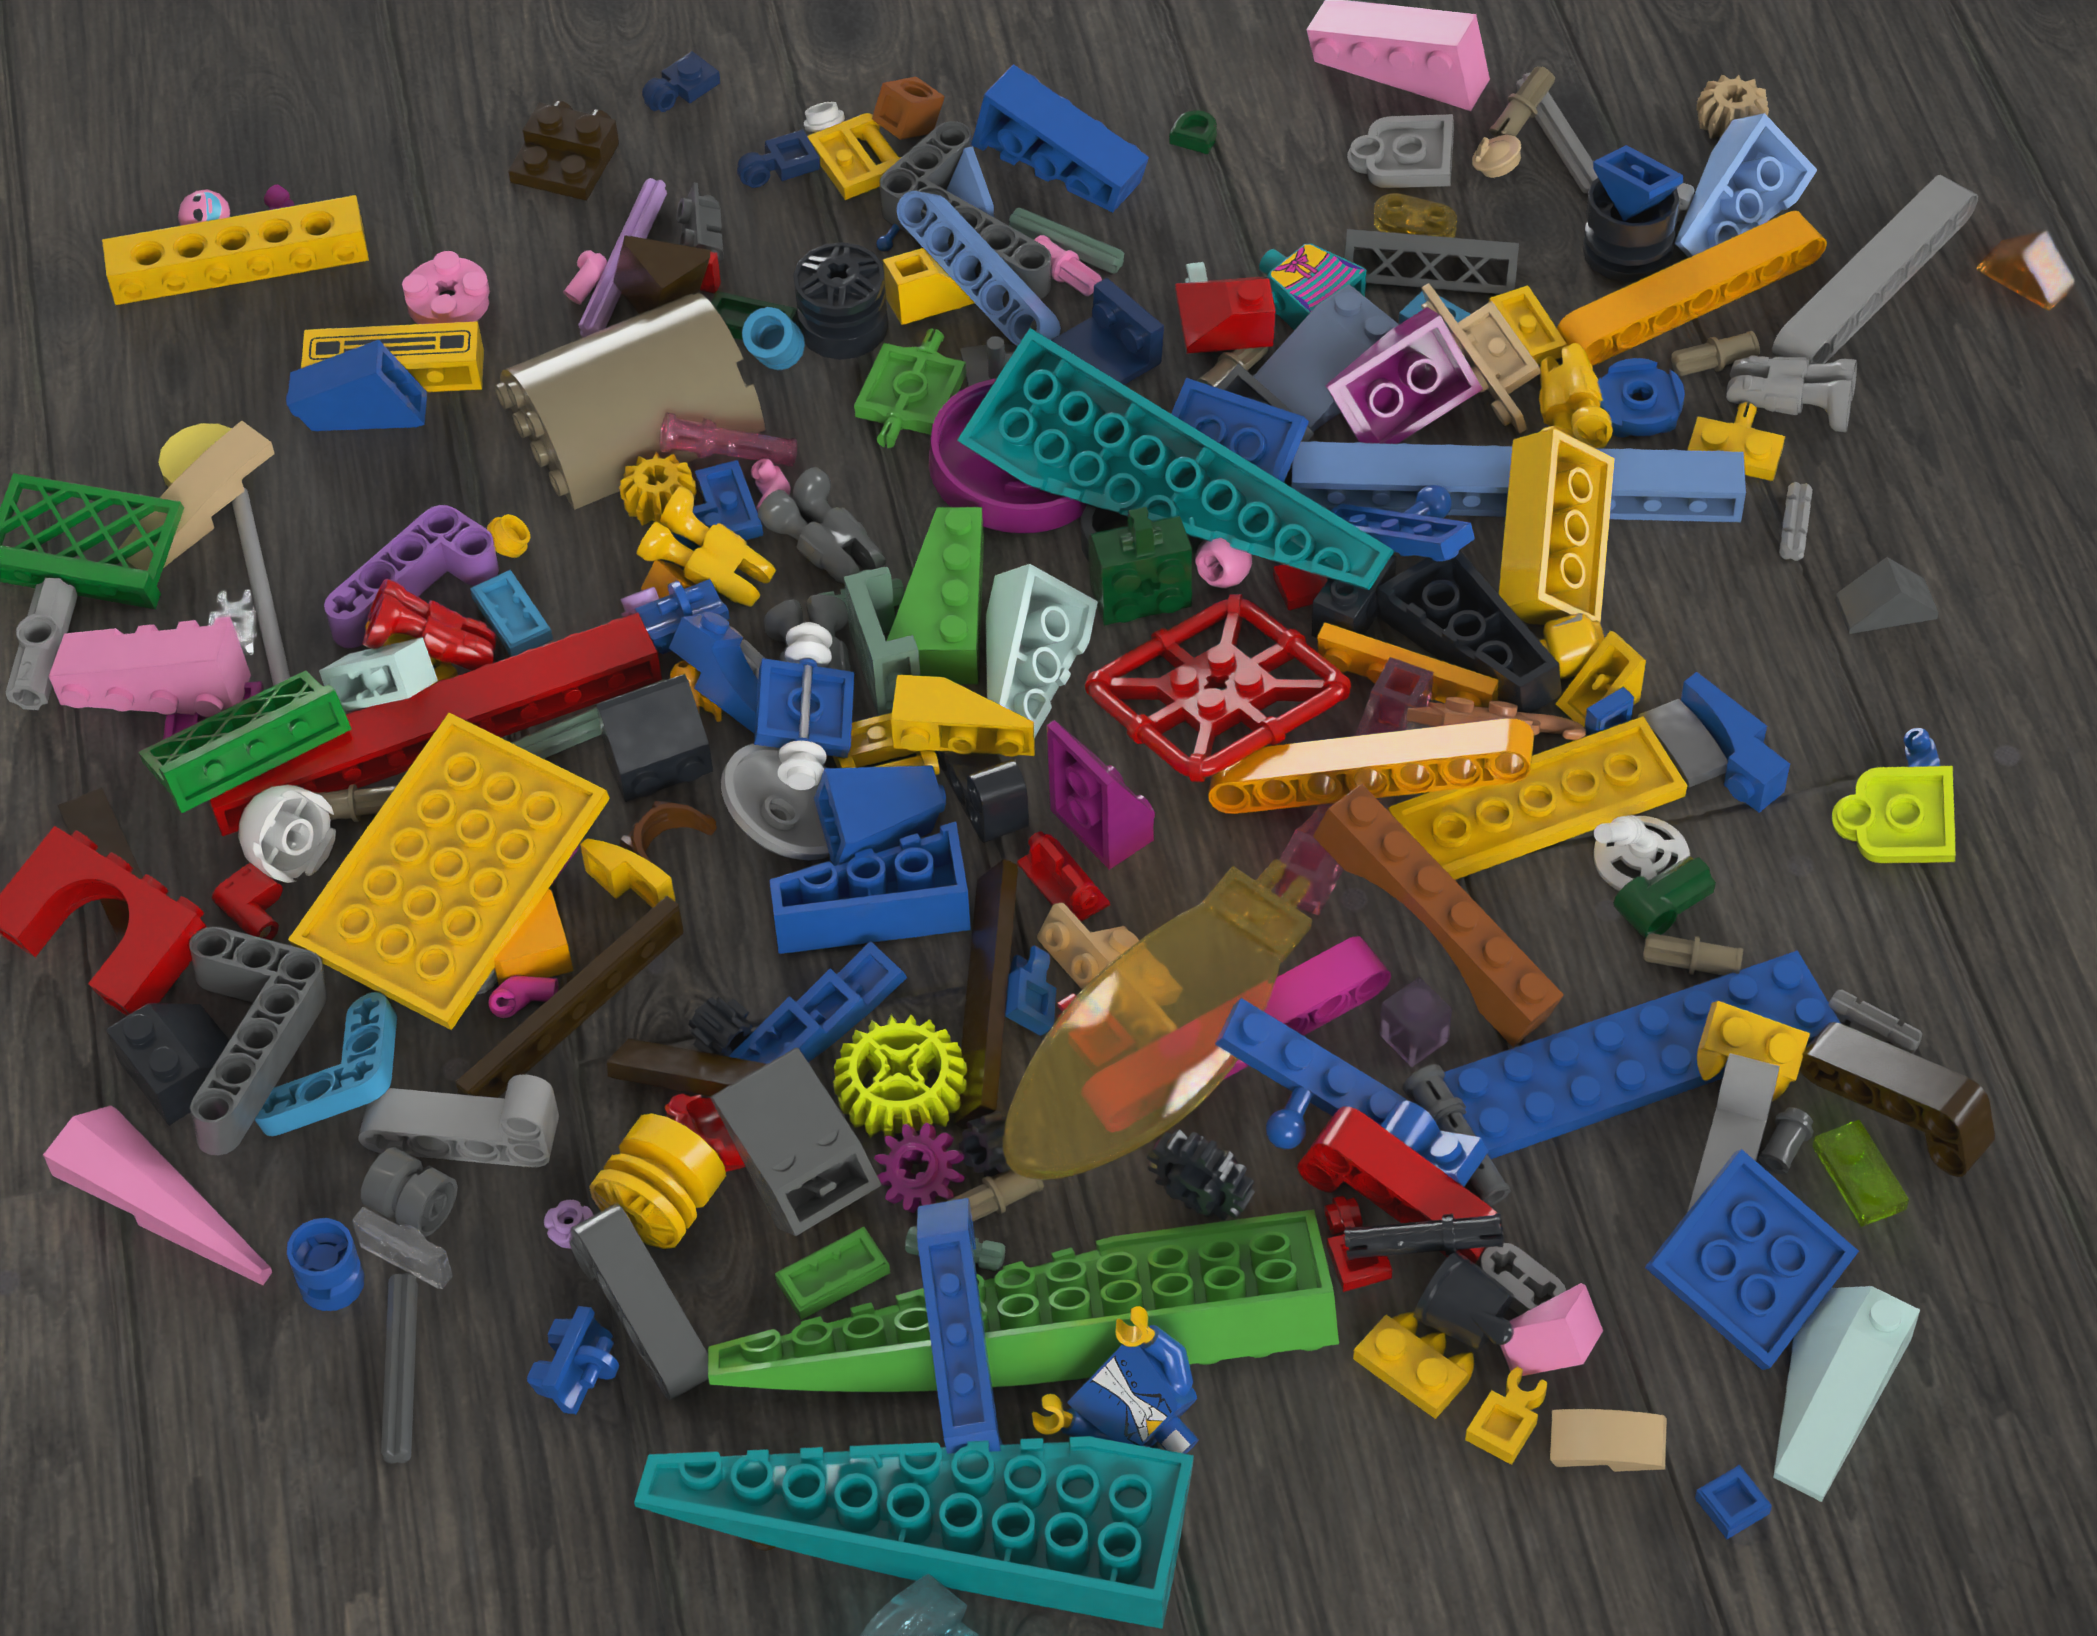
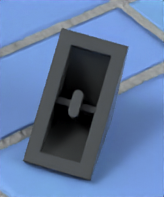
M1888 557L1836 593L1835 598L1849 634L1934 620L1938 618L1939 614L1925 579Z

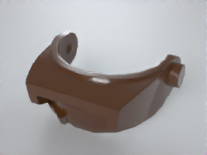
M655 801L652 809L638 823L632 825V831L620 839V847L632 851L656 865L647 857L646 850L652 840L663 831L685 827L694 828L707 835H712L717 830L716 821L712 816L704 815L688 805Z

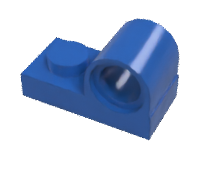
M1406 1100L1397 1102L1380 1125L1463 1187L1489 1152L1481 1137L1440 1131L1435 1120L1425 1109Z

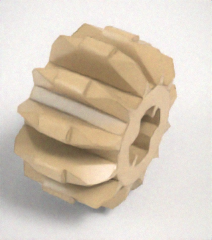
M1721 75L1718 82L1708 81L1697 101L1696 110L1698 111L1700 129L1708 130L1710 139L1719 136L1722 137L1734 119L1763 113L1768 116L1769 108L1767 107L1766 89L1757 88L1755 79L1746 82L1741 80L1740 75L1735 79H1729L1725 75Z

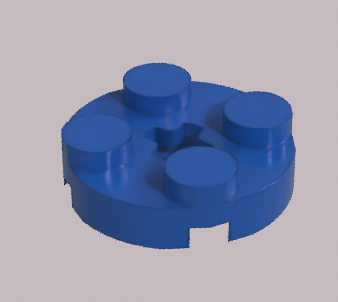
M1632 358L1614 363L1608 368V374L1603 376L1602 379L1601 377L1598 379L1603 399L1600 402V408L1606 410L1611 417L1612 435L1617 437H1627L1629 435L1650 436L1661 432H1671L1677 426V421L1683 408L1685 393L1681 379L1671 369L1669 374H1667L1665 371L1657 369V362ZM1634 393H1640L1642 398L1648 400L1637 401L1632 399Z

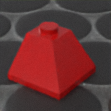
M1249 277L1175 284L1186 354L1273 347L1276 310L1269 278Z

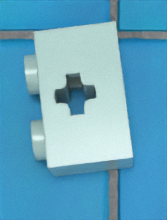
M423 637L382 646L378 649L350 653L319 670L324 686L330 684L336 690L344 712L408 699L438 681Z

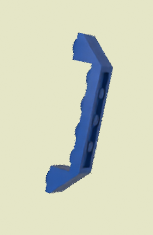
M969 1198L918 1206L917 1243L947 1454L956 1453L959 1449L966 1447L967 1441L989 1440V1452L1001 1451L1000 1445H1003L998 1431L973 1250L976 1249Z

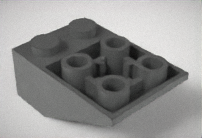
M799 1048L792 1049L710 1097L777 1229L797 1236L882 1186L859 1139Z

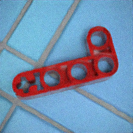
M1343 1106L1338 1109L1297 1166L1299 1174L1311 1186L1324 1192H1333L1344 1181L1400 1223L1442 1220L1443 1214L1452 1213L1455 1218L1497 1214L1493 1208L1472 1192L1461 1186L1367 1115L1352 1107ZM1486 1247L1459 1249L1458 1251L1476 1264ZM1439 1251L1447 1258L1449 1257L1446 1255L1445 1251Z

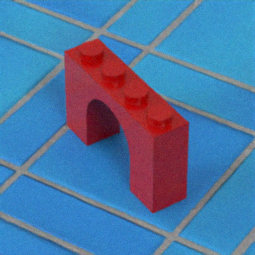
M54 826L0 893V936L36 958L68 916L79 907L99 899L109 898L124 901L128 904L129 923L126 933L88 985L106 1004L125 1016L132 1014L148 1003H159L192 961L189 942L197 931L207 928L201 920L204 912L183 896L177 902L166 895L169 892L168 889L150 875L145 874L142 879H139L131 874L133 868L118 855L110 852L107 857L99 854L96 852L98 846L81 832L75 830L70 836Z

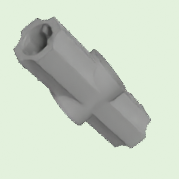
M45 578L41 584L36 585L28 615L16 628L19 647L7 685L6 696L9 702L19 705L22 709L39 710L40 706L48 704L52 689L49 674L63 635L68 632L77 600L75 587L66 584L60 578Z

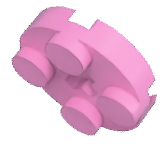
M453 251L438 253L434 260L425 262L417 267L402 282L408 314L417 324L476 322L485 314L489 306L488 296L490 290L486 273L479 265L470 260L459 258ZM447 290H452L455 292V294L452 296H450L449 294H443L439 296L441 292Z

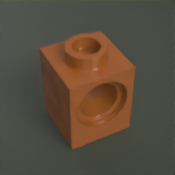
M916 76L884 82L872 120L900 140L926 135L935 129L945 96Z

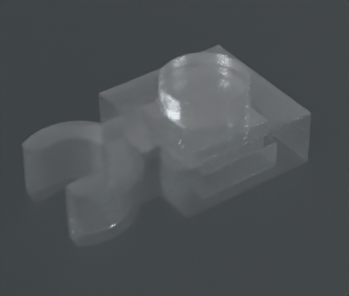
M244 590V597L238 602H229L227 592L220 591L217 596L219 611L209 612L208 626L213 625L216 618L231 617L243 654H254L258 623L251 591Z

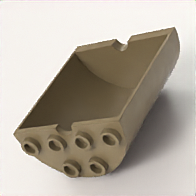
M700 293L686 295L504 369L501 372L500 383L495 385V392L504 409L511 408L513 411L512 417L518 433L522 438L528 436L532 441L530 446L536 462L540 467L547 465L550 470L549 478L556 494L559 497L565 495L574 510L619 492L620 480L624 479L625 466H636L638 456L649 460L653 459L655 452L662 459L674 454L679 463H688L765 430L763 414L754 384H746L737 367V362L743 360L742 354L718 311Z

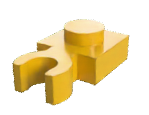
M1518 1366L1508 1375L1506 1396L1504 1397L1491 1390L1467 1428L1465 1436L1466 1441L1511 1465L1537 1425L1538 1414L1530 1410L1539 1407L1543 1403L1547 1388V1382L1541 1379L1533 1391L1521 1390L1518 1385L1522 1379L1523 1369Z

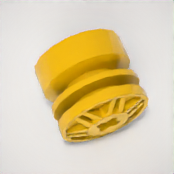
M652 1113L640 1116L619 1145L620 1154L612 1155L603 1167L604 1170L598 1173L589 1188L592 1199L601 1211L616 1203L623 1208L642 1242L662 1249L675 1248L686 1233V1229L697 1218L696 1208L706 1205L726 1177L725 1166L717 1153L700 1136L686 1126L665 1116Z

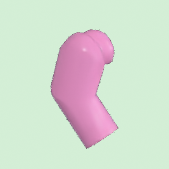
M591 250L584 251L577 260V266L580 270L563 293L570 300L581 305L598 283L607 264L606 258L602 254L594 253Z
M760 459L754 463L751 475L756 479V486L763 495L756 507L758 512L762 502L769 494L776 490H784L789 495L791 488L778 466H774L771 460Z

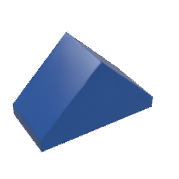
M1627 145L1593 161L1595 173L1624 222L1658 205L1683 183L1682 174Z

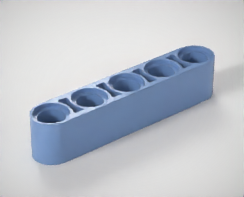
M910 191L900 198L897 205V217L903 227L1012 343L1017 346L1020 344L1034 319L1037 324L1036 332L1052 340L1060 335V323L1055 314L944 197L920 191ZM924 204H926L927 212L922 220L921 210ZM953 233L954 243L949 249L948 238ZM980 261L982 267L981 273L979 277L976 278L975 268L977 263ZM1005 291H1008L1009 302L1004 308L1002 299Z

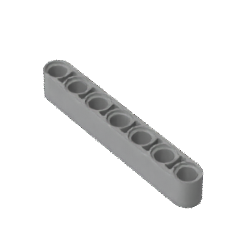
M1937 175L1784 325L1774 341L1772 353L1777 357H1806V359H1809V364L1826 363L1969 220L1977 205L1978 195L1942 175Z

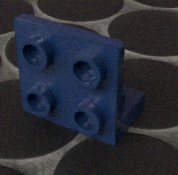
M1105 278L1094 285L1092 317L1051 341L1125 385L1161 364L1164 325L1111 280Z

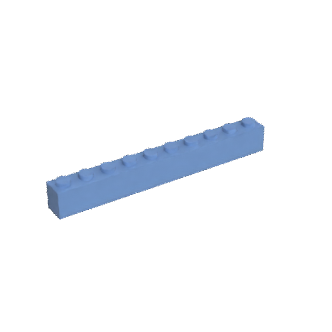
M1300 442L1292 461L1291 487L1329 511L1339 504H1348L1403 513L1416 504V498L1421 489L1428 485H1440L1450 493L1452 498V507L1448 515L1506 517L1512 447L1497 445ZM1595 448L1615 458L1609 519L1741 522L1746 496L1744 452Z

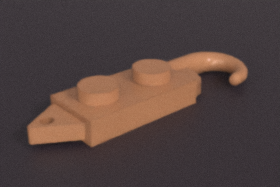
M1447 697L1445 704L1428 702V707L1408 708L1406 718L1407 721L1433 725L1434 727L1499 719H1518L1530 725L1534 735L1539 734V732L1563 734L1565 739L1578 740L1586 736V729L1578 722L1554 715L1517 712V705L1502 701H1490L1488 708L1474 706V702L1468 699Z

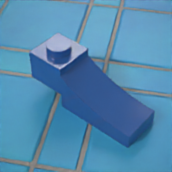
M705 612L703 615L682 617L669 649L701 672L694 689L755 734L758 679L750 668L740 647L743 637L728 627L729 622L716 613Z
M1695 672L1684 681L1681 701L1706 727L1728 760L1724 786L1728 788L1734 798L1740 802H1746L1760 813L1785 792L1790 763L1764 744L1767 725L1698 672Z

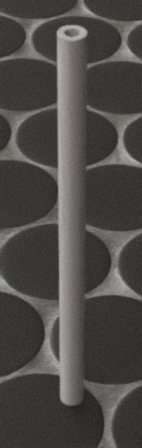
M244 488V492L232 500V505L274 686L289 679L290 673L247 489Z

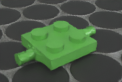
M933 328L926 331L920 347H900L883 343L854 404L855 417L884 424L880 434L877 436V442L882 447H885L886 443L887 448L894 447L895 441L902 429L931 435L932 426L939 410L952 396L958 393L967 374L966 362L945 357L937 352L944 339L942 332L937 329L935 333Z

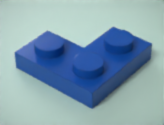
M738 460L695 471L696 482L704 504L693 507V513L698 520L708 528H711L714 524L721 523L735 534L740 535L744 540L763 536L762 523L758 518V512ZM672 533L676 540L694 551L697 548H701V546L691 540Z

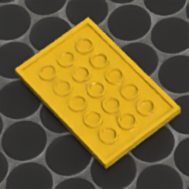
M448 713L288 940L294 947L316 953L321 958L323 964L452 1030L495 968L494 959L540 902L610 798L607 790Z

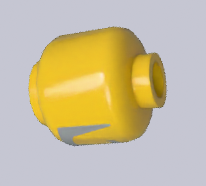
M1577 613L1548 621L1543 629L1544 639L1539 641L1559 663L1560 678L1566 679L1577 676L1604 640V634L1598 620L1591 621L1586 614Z

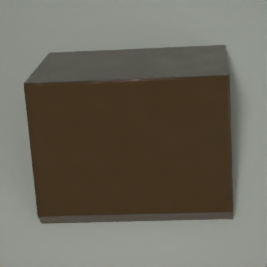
M625 235L613 282L636 311L642 314L686 295L699 293L710 260L711 250Z

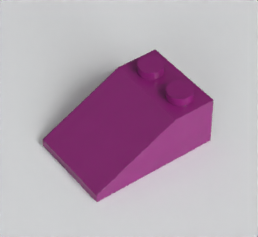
M1428 307L1386 333L1325 385L1357 441L1379 444L1400 443L1483 390L1441 315Z
M1055 720L1047 724L1050 810L1110 870L1154 841V810L1144 796H1136L1125 785L1121 774L1115 767L1111 765L1106 766L1092 751Z

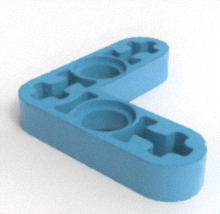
M379 992L368 993L357 999L349 1007L346 1014L341 1064L273 1088L255 1118V1122L265 1135L277 1136L371 1103L385 1094L392 1081L397 1025L396 1012L385 995Z

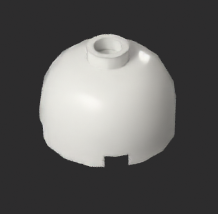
M281 785L262 791L254 796L245 807L239 822L238 838L245 858L269 877L286 883L296 882L293 878H298L304 871L307 876L314 874L329 857L335 842L336 829L330 827L331 819L329 813L334 815L332 807L321 795L297 786Z

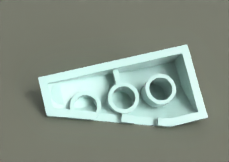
M1027 564L994 577L986 613L987 699L1033 721L1035 738L1052 708L1050 701L1059 686L1066 684L1071 675L1068 670L1077 655L1083 654L1089 644L1098 601L1039 568Z
M1873 1286L1831 1288L1793 1338L1773 1478L1822 1502L1908 1347L1920 1309Z

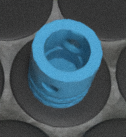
M772 307L760 308L750 314L744 322L742 330L743 343L747 350L767 368L774 370L788 369L795 365L803 355L805 347L804 335L799 327L781 310Z

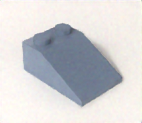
M1347 285L1318 304L1253 377L1292 412L1304 416L1309 421V429L1313 432L1341 413L1325 385L1399 324L1351 285Z

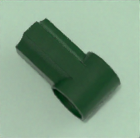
M1688 856L1650 880L1644 876L1631 880L1618 892L1613 905L1639 934L1646 939L1648 934L1651 933L1664 934L1673 925L1678 914L1714 893L1716 882L1711 876L1709 867L1701 858Z

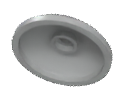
M750 744L739 749L730 758L723 770L721 791L726 807L740 829L763 848L784 857L799 860H818L829 857V851L814 801L818 785L807 790H797L782 782L778 777V768L782 764L779 759V750L781 748Z

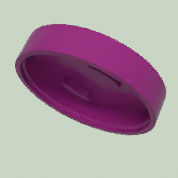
M996 379L973 384L959 391L943 405L935 417L932 426L929 471L937 492L950 507H982L984 527L1010 533L1049 531L1067 525L1081 517L1087 506L1086 503L1030 487L957 441Z

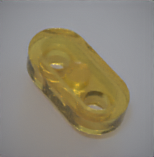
M1399 193L1386 194L1380 197L1374 205L1373 221L1375 227L1380 232L1454 238L1456 235L1457 215L1447 205Z

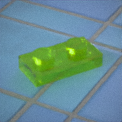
M1860 1119L1815 1136L1813 1149L1861 1227L1907 1209L1908 1196Z

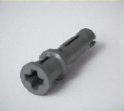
M1428 1065L1407 1078L1402 1088L1408 1098H1414L1418 1105L1432 1116L1440 1131L1476 1137L1463 1116L1467 1113L1465 1110L1466 1106L1461 1098H1454L1443 1080L1445 1073L1440 1065ZM1487 1154L1469 1181L1480 1199L1489 1206H1492L1506 1198L1511 1190Z

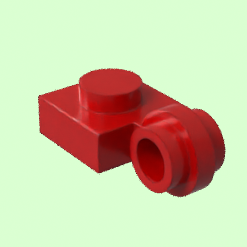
M1343 1195L1332 1198V1204L1324 1206L1325 1217L1331 1234L1341 1233V1235L1328 1238L1327 1249L1342 1291L1345 1292L1392 1279V1267L1388 1256L1348 1260L1346 1251L1349 1247L1345 1245V1227H1363L1360 1209L1355 1198L1346 1200Z

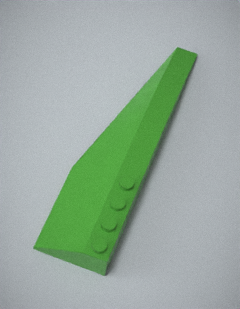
M1314 1209L1112 1236L1097 1240V1250L1075 1255L1074 1250L1068 1248L1051 1253L1052 1262L1029 1268L1025 1266L1023 1261L1003 1266V1270L999 1271L995 1278L987 1280L976 1274L992 1387L1030 1385L1092 1377L1122 1345L1116 1338V1320L1120 1318L1125 1324L1136 1326L1130 1320L1131 1308L1141 1306L1147 1311L1149 1318L1148 1326H1158L1186 1348L1189 1364L1209 1365L1225 1359L1247 1356L1261 1358L1277 1352L1299 1349L1313 1351L1323 1346L1339 1344L1334 1290ZM924 1288L896 1295V1305L874 1310L871 1302L850 1308L851 1317L834 1322H823L821 1316L801 1321V1325L797 1326L792 1333L780 1336V1333L775 1329L709 1346V1384L804 1391H937Z

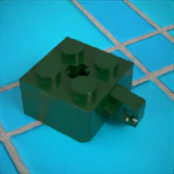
M1147 507L1128 511V526L1089 534L1090 586L1095 600L1098 601L1097 607L1104 626L1119 622H1131L1137 618L1161 613H1173L1180 609L1192 607V548L1180 516L1176 515L1151 521L1148 518Z

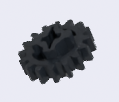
M1176 1129L1173 1134L1165 1131L1147 1156V1159L1150 1161L1147 1167L1148 1170L1158 1175L1155 1182L1158 1185L1164 1186L1163 1188L1172 1199L1181 1200L1186 1208H1194L1197 1213L1203 1214L1205 1217H1209L1214 1212L1221 1220H1226L1228 1215L1236 1219L1244 1211L1255 1193L1251 1189L1254 1180L1244 1176L1247 1168L1244 1165L1237 1164L1238 1162L1234 1154L1217 1148L1215 1141L1210 1140L1208 1142L1205 1137L1199 1136L1195 1132H1192L1188 1138L1180 1129Z

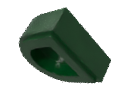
M1199 110L1188 111L1182 114L1176 120L1169 133V144L1209 154L1217 137L1216 119L1211 114Z

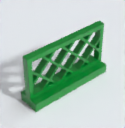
M13 473L0 507V582L36 588V585L41 584L45 578H60L66 584L75 587L77 596L156 609L161 596L157 585L184 507L180 501ZM22 489L40 491L44 497V500L22 512L17 506ZM71 497L80 498L84 501L86 507L65 519H62L55 507ZM113 504L125 507L128 514L107 526L103 525L97 513ZM51 509L58 522L34 535L27 522ZM155 511L168 513L164 525L148 534L139 522V520ZM93 516L100 530L76 542L69 529ZM135 523L142 537L118 550L111 536ZM23 525L30 538L15 547L3 546L2 543L5 535ZM65 532L72 546L56 555L45 553L41 545ZM106 539L115 552L99 562L89 561L83 554L86 550ZM149 546L153 557L148 571L129 568L125 560Z
M305 670L138 753L143 764L170 793L176 808L181 813H184L352 730L336 690L330 684L323 687Z

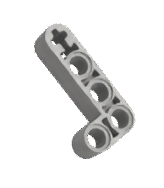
M1729 1054L1715 1115L1688 1211L1734 1152L1742 1149L1757 1161L1780 1066Z
M533 1075L513 1076L508 1082L505 1099L388 1088L380 1098L366 1105L358 1140L367 1149L378 1153H383L385 1150L395 1147L415 1157L522 1167H541L549 1162L559 1113L554 1091L550 1083Z

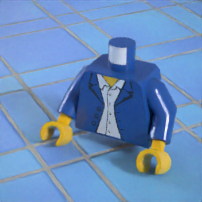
M1141 1306L1131 1308L1130 1320L1136 1326H1129L1120 1318L1116 1320V1338L1122 1345L1067 1402L1072 1407L1067 1412L1063 1410L1059 1397L1054 1394L1043 1396V1408L1054 1412V1414L1045 1417L1037 1412H1033L1032 1419L1035 1429L1045 1435L1054 1434L1061 1429L1063 1434L1071 1437L1090 1436L1145 1447H1151L1158 1441L1167 1451L1187 1454L1199 1439L1180 1419L1197 1400L1196 1392L1192 1388L1193 1378L1186 1348L1158 1326H1148V1313Z

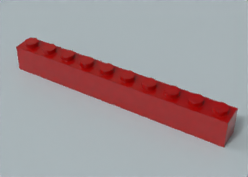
M639 613L624 618H617L607 624L581 633L571 634L564 639L536 649H528L519 655L493 664L483 665L476 670L462 675L440 680L408 699L352 711L346 714L352 730L208 800L223 837L239 831V822L245 807L254 796L268 788L292 785L314 793L333 792L348 789L349 785L355 784L357 788H361L408 771L448 713L501 738L662 680L658 652Z

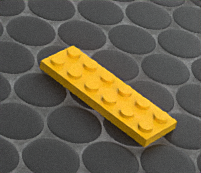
M1642 716L1533 755L1530 773L1522 781L1429 792L1388 807V811L1441 867L1456 880L1595 830L1598 825L1611 823L1617 817L1636 815L1686 796L1687 784L1646 719Z

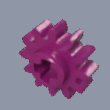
M925 1123L920 1129L919 1136L913 1127L904 1124L902 1127L903 1140L899 1141L891 1136L884 1138L887 1146L892 1150L889 1155L878 1154L875 1155L874 1159L886 1166V1172L877 1175L883 1186L892 1185L885 1196L887 1201L895 1204L903 1199L904 1210L914 1214L918 1209L919 1201H921L922 1205L937 1203L935 1197L938 1195L947 1200L954 1198L952 1190L947 1187L949 1182H962L965 1177L953 1170L952 1165L960 1163L965 1157L959 1151H947L954 1140L951 1135L945 1132L938 1135L935 1139V1127ZM923 1161L928 1164L925 1173L918 1172L917 1175L911 1173L913 1164L919 1165Z

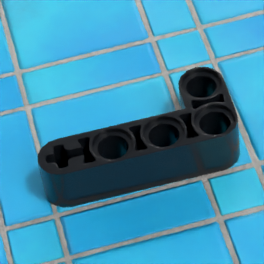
M935 750L942 771L975 832L983 843L1029 826L1027 788L1022 773L1013 759L1001 762L998 754L972 752L959 754L953 751Z

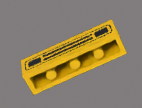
M478 321L304 330L301 368L380 340L427 392L482 389L484 349Z

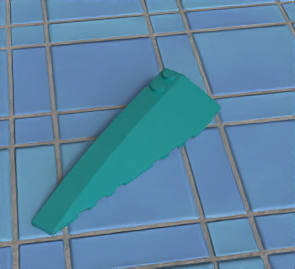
M1029 328L957 440L1030 487L1068 497L1128 516L1129 510L1147 507L1148 518L1151 521L1178 515L1181 517L1187 535L1207 541L1223 538L1230 543V547L1367 590H1370L1394 553L1393 549L1031 328Z
M1090 1436L1070 1437V1442L1043 1443V1438L1021 1439V1444L1000 1445L1001 1451L989 1452V1440L967 1441L966 1447L951 1454H947L946 1447H940L939 1443L850 1446V1451L824 1452L823 1447L800 1448V1453L769 1454V1449L747 1450V1455L720 1456L718 1452L649 1454L634 1503L635 1507L681 1521L849 1566L942 1587L1163 1629L1174 1578L1194 1455Z

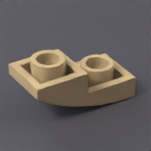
M1552 1410L1550 1461L1556 1467L1608 1465L1614 1472L1664 1470L1667 1418L1664 1415L1621 1410Z

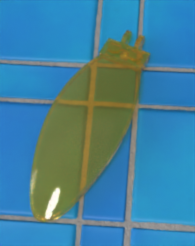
M1278 859L1273 860L1256 881L1232 866L1204 899V903L1185 911L1152 931L1105 967L1063 1011L1043 1039L1021 1079L1008 1111L1003 1137V1151L1009 1167L1021 1176L1039 1180L1060 1179L1084 1173L1144 1146L1195 1110L1222 1082L1238 1061V1058L1215 1045L1233 1005L1243 998L1265 1012L1277 980L1280 963L1284 962L1311 929L1312 919L1295 908L1308 891L1311 882L1300 875L1291 883L1287 891L1280 898L1271 892V889L1283 877L1286 868L1284 863Z

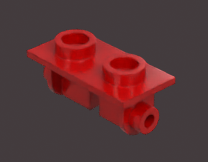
M1042 831L1036 832L1028 840V845L1030 846L1029 854L1017 860V864L1052 906L1057 903H1064L1082 922L1110 905L1109 900L1057 839L1051 834L1045 835Z

